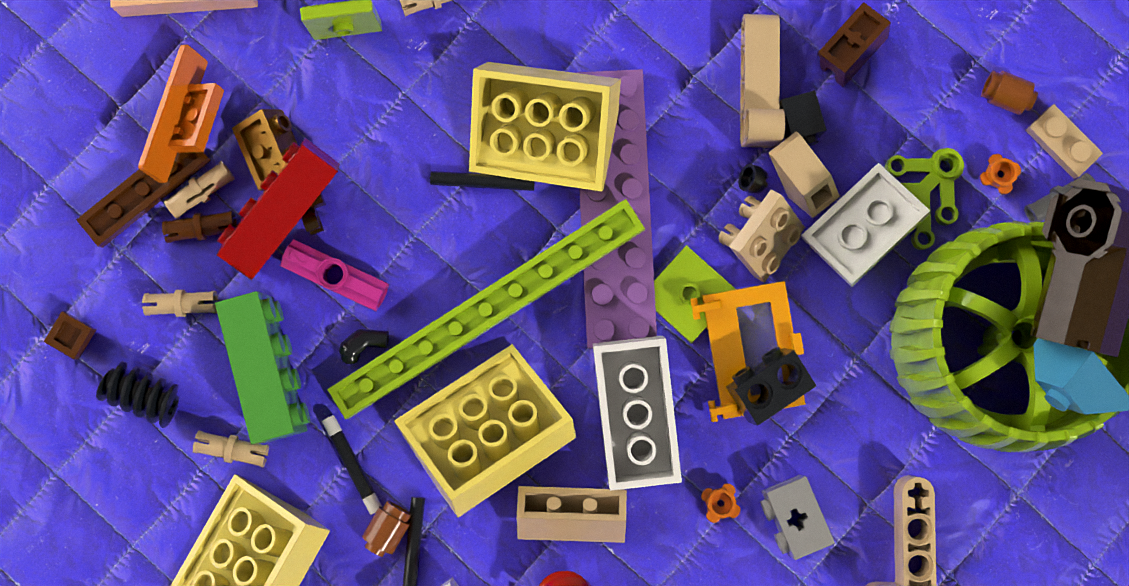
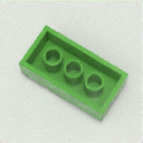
M255 291L215 302L251 444L267 443L307 432L306 424L310 423V415L306 403H300L297 389H301V381L297 369H291L288 355H292V346L288 335L282 334L279 322L284 320L279 301H274L272 296Z

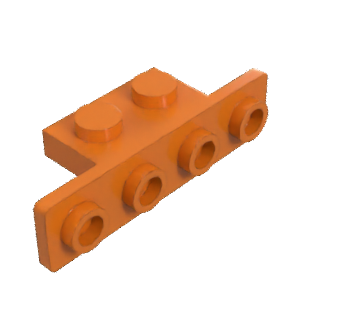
M187 44L180 45L138 164L139 170L159 183H167L177 153L204 152L224 93V89L216 83L201 84L208 62Z

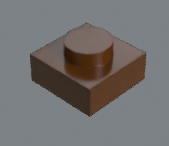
M62 311L44 342L70 358L79 360L97 329L68 312Z

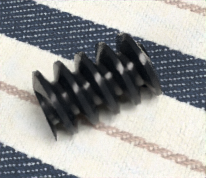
M124 361L116 369L112 368L104 375L96 392L97 400L104 401L107 399V403L111 406H118L120 404L122 411L130 412L133 410V414L136 417L142 418L146 415L148 422L156 423L159 421V425L162 428L169 425L179 402V396H177L179 387L177 384H173L166 391L164 390L166 379L160 378L155 385H152V373H147L140 380V368L134 367L129 374H126L127 363Z

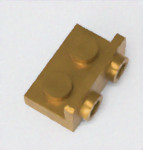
M261 109L232 127L258 191H263L259 186L271 170L278 173L285 165V162L281 160L282 156L293 142L297 144L291 130V122L282 110Z

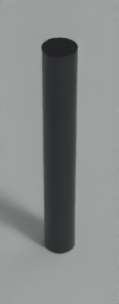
M431 171L430 185L534 191L535 181L488 174Z
M411 497V516L407 533L402 586H417L425 505L424 497Z

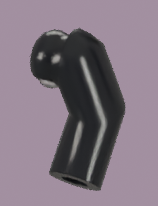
M356 330L341 342L339 347L341 360L349 365L355 364L359 361L360 353L367 347L387 348L389 331Z

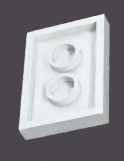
M878 163L801 236L830 267L853 287L930 214V210Z

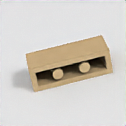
M519 486L517 537L524 540L625 543L627 490L610 491V489Z

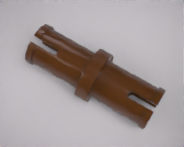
M233 210L210 215H203L200 212L194 213V216L191 218L163 221L162 232L163 235L168 234V236L164 237L166 243L192 238L202 241L206 240L207 236L222 234L229 224L233 227H236L238 224L237 218L233 219L236 216Z

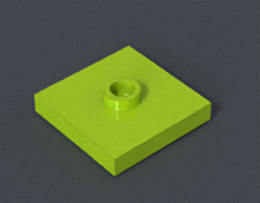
M350 0L300 8L301 21L314 40L382 31L381 19L372 0Z
M686 245L654 280L656 313L692 344L707 327L705 312H700L701 319H693L690 299L697 298L698 304H703L702 295L734 290L735 288Z

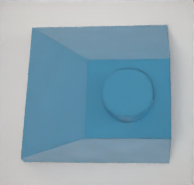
M1039 338L1033 344L1035 380L1046 392L1044 397L1053 407L1060 411L1068 409L1082 414L1129 410V395L1093 351Z

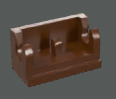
M863 2L818 52L821 69L824 72L828 68L831 69L836 75V82L844 87L888 39L891 22Z

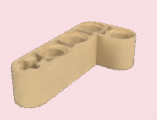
M743 14L741 23L740 144L741 147L775 148L783 141L785 132L784 109H779L780 19L779 15Z
M911 475L903 476L897 480L893 491L895 582H871L866 586H937L934 488L925 478ZM914 487L919 488V495L908 496V490H912ZM907 508H921V512L907 511ZM918 519L921 523V531L917 536L910 537L908 525L912 520ZM919 555L922 560L921 568L917 572L911 573L908 568L909 561L913 556Z

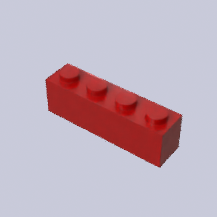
M307 138L304 139L300 146L293 142L281 158L285 162L282 169L278 173L271 170L259 186L264 192L257 200H254L252 197L249 198L238 213L243 217L236 227L229 224L217 240L222 245L216 255L250 280L255 277L339 170L340 164Z

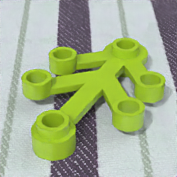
M942 148L933 153L931 158H904L901 155H895L886 161L885 169L895 178L900 177L905 172L928 173L920 183L901 184L929 210L930 192L939 184L941 206L935 211V220L940 225L947 226L958 219L959 212L955 206L954 180L963 173L964 161L957 151L951 148ZM944 160L950 164L949 172H945L940 168L941 161ZM892 161H898L901 164L902 169L900 172H895L891 168ZM943 209L950 210L952 217L949 221L943 219L941 214ZM931 210L930 214L916 227V231L911 236V243L918 250L931 247L935 241L934 233L931 231ZM919 233L927 235L928 242L926 245L919 243Z

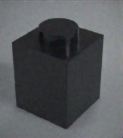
M815 90L781 99L779 102V109H784L785 112L784 138L787 139L794 132H798L809 146L817 144L819 142L818 138L827 129Z

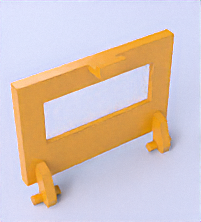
M785 281L702 295L703 304H698L697 298L690 299L694 320L701 319L700 312H705L720 406H715V400L708 401L711 422L718 421L717 415H722L723 419L744 416L726 388L727 385L734 381L732 376L748 366L753 369L763 362L761 357L765 353L776 347L795 350L797 355L804 354L801 333L793 332ZM786 364L782 365L777 373L778 380L781 383L785 382L789 377V368ZM758 384L752 385L748 391V399L751 403L760 397L761 390ZM804 395L785 408L806 405Z

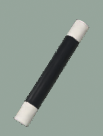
M332 415L321 422L368 512L372 515L382 505L336 417Z

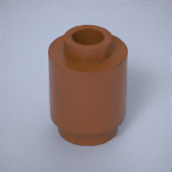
M992 71L983 86L981 97L988 99L987 102L989 104L1021 115L1024 110L1030 111L1032 109L1038 92L1034 91V82L1005 71L1000 73Z
M387 500L383 507L379 506L362 535V538L367 541L364 547L381 557L384 556L385 552L393 554L410 525L408 520L411 513Z

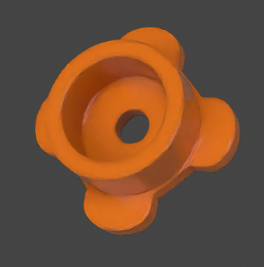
M993 154L988 159L989 165L986 171L980 175V181L985 186L991 185L997 188L1000 194H1008L1012 191V183L1020 175L1021 168L1018 163L1003 158L1000 154ZM998 171L1003 172V177L998 176Z
M726 483L718 489L706 488L703 490L701 498L706 502L708 510L706 518L710 522L717 523L720 518H736L740 514V507L736 504L734 497L736 490L733 485ZM723 500L724 505L718 506L717 502Z

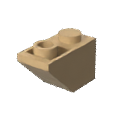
M794 132L769 152V156L788 198L812 218L840 197L832 175L798 132Z

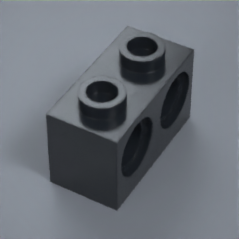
M776 347L765 353L761 357L763 362L753 369L748 366L732 376L734 381L727 385L726 388L749 423L757 426L816 387L815 382L795 350ZM786 364L789 368V377L785 382L781 383L778 380L777 373L779 368ZM758 384L761 390L760 397L751 403L748 399V391L752 385Z

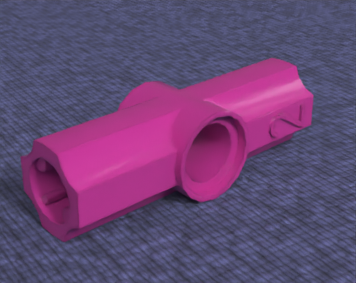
M295 239L287 246L280 264L282 268L376 312L383 303L389 288L388 283ZM333 267H341L343 270L341 281L337 284H329L327 280L329 270Z

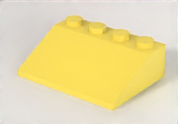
M486 62L474 68L469 172L602 192L604 190L618 117L621 79Z
M513 344L394 420L429 477L458 518L576 438L572 417Z
M234 474L171 586H299L330 530L306 513L243 477Z

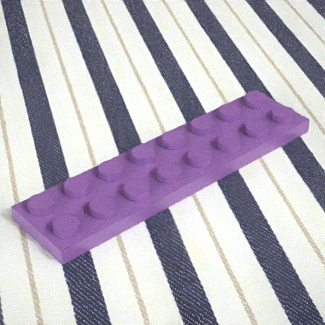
M643 69L576 72L621 79L618 117L604 190L601 192L579 188L581 227L625 199L645 227V231L583 270L587 349H593V343L657 336Z

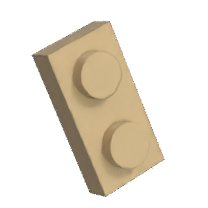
M1055 104L1048 107L1025 130L1073 179L1080 177L1103 154Z

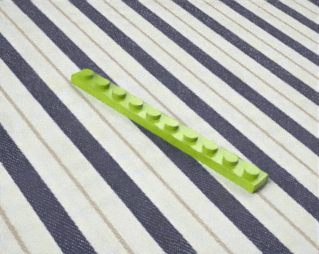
M626 199L328 388V392L344 418L350 419L645 231V227Z

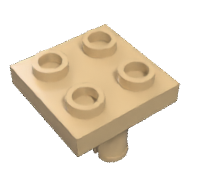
M773 190L769 191L762 202L756 200L753 196L746 197L744 201L750 204V207L742 203L739 208V214L749 219L741 230L731 223L727 224L724 229L730 232V234L723 231L719 234V242L730 247L750 273L764 283L779 268L782 258L790 247L798 242L805 228L784 197Z

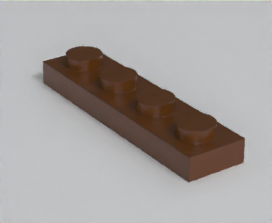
M205 152L177 153L167 183H159L138 169L76 220L98 247L103 248L209 163L211 159Z

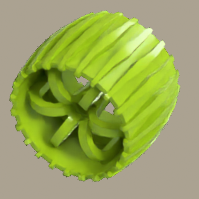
M1003 222L990 225L988 228H977L959 235L955 241H948L933 251L927 260L912 272L907 280V288L900 292L895 302L896 312L889 326L892 346L889 353L890 358L894 360L898 373L896 378L899 385L911 397L910 402L916 410L928 416L929 421L934 426L973 446L1001 452H1030L1054 449L1093 434L1104 427L1103 423L1122 412L1082 414L1068 409L1060 411L1047 402L1044 397L1046 392L1035 380L1033 344L1038 338L1030 336L1042 290V277L1045 279L1053 249V243L1046 240L1042 232L1044 222ZM990 263H1017L1022 283L1020 302L1017 308L1012 311L980 295L953 286L967 273ZM949 306L973 312L993 323L985 330L983 335L984 343L978 347L979 355L985 357L956 372L949 371L944 357L946 355L945 348L942 347L941 339L943 309ZM1128 317L1118 357L1094 353L1129 395ZM1012 360L1021 363L1027 373L1030 391L1029 405L1024 414H999L973 404L968 396L963 394L961 389L980 381Z

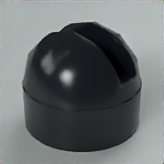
M747 164L739 175L738 184L743 191L760 193L767 188L768 183L766 179L769 177L767 172L760 166Z

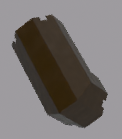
M1077 179L1069 185L1073 188L1065 194L1058 193L1049 202L1042 232L1046 240L1053 243V249L1030 336L1118 357L1129 317V191L1108 183Z

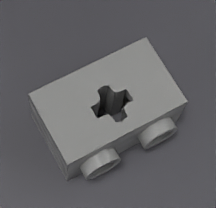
M797 475L762 490L765 499L760 501L767 520L771 521L774 519L779 533L774 534V537L782 554L788 553L789 557L797 560L835 544L806 476ZM791 510L802 515L797 519L798 526L787 523V520L792 517Z

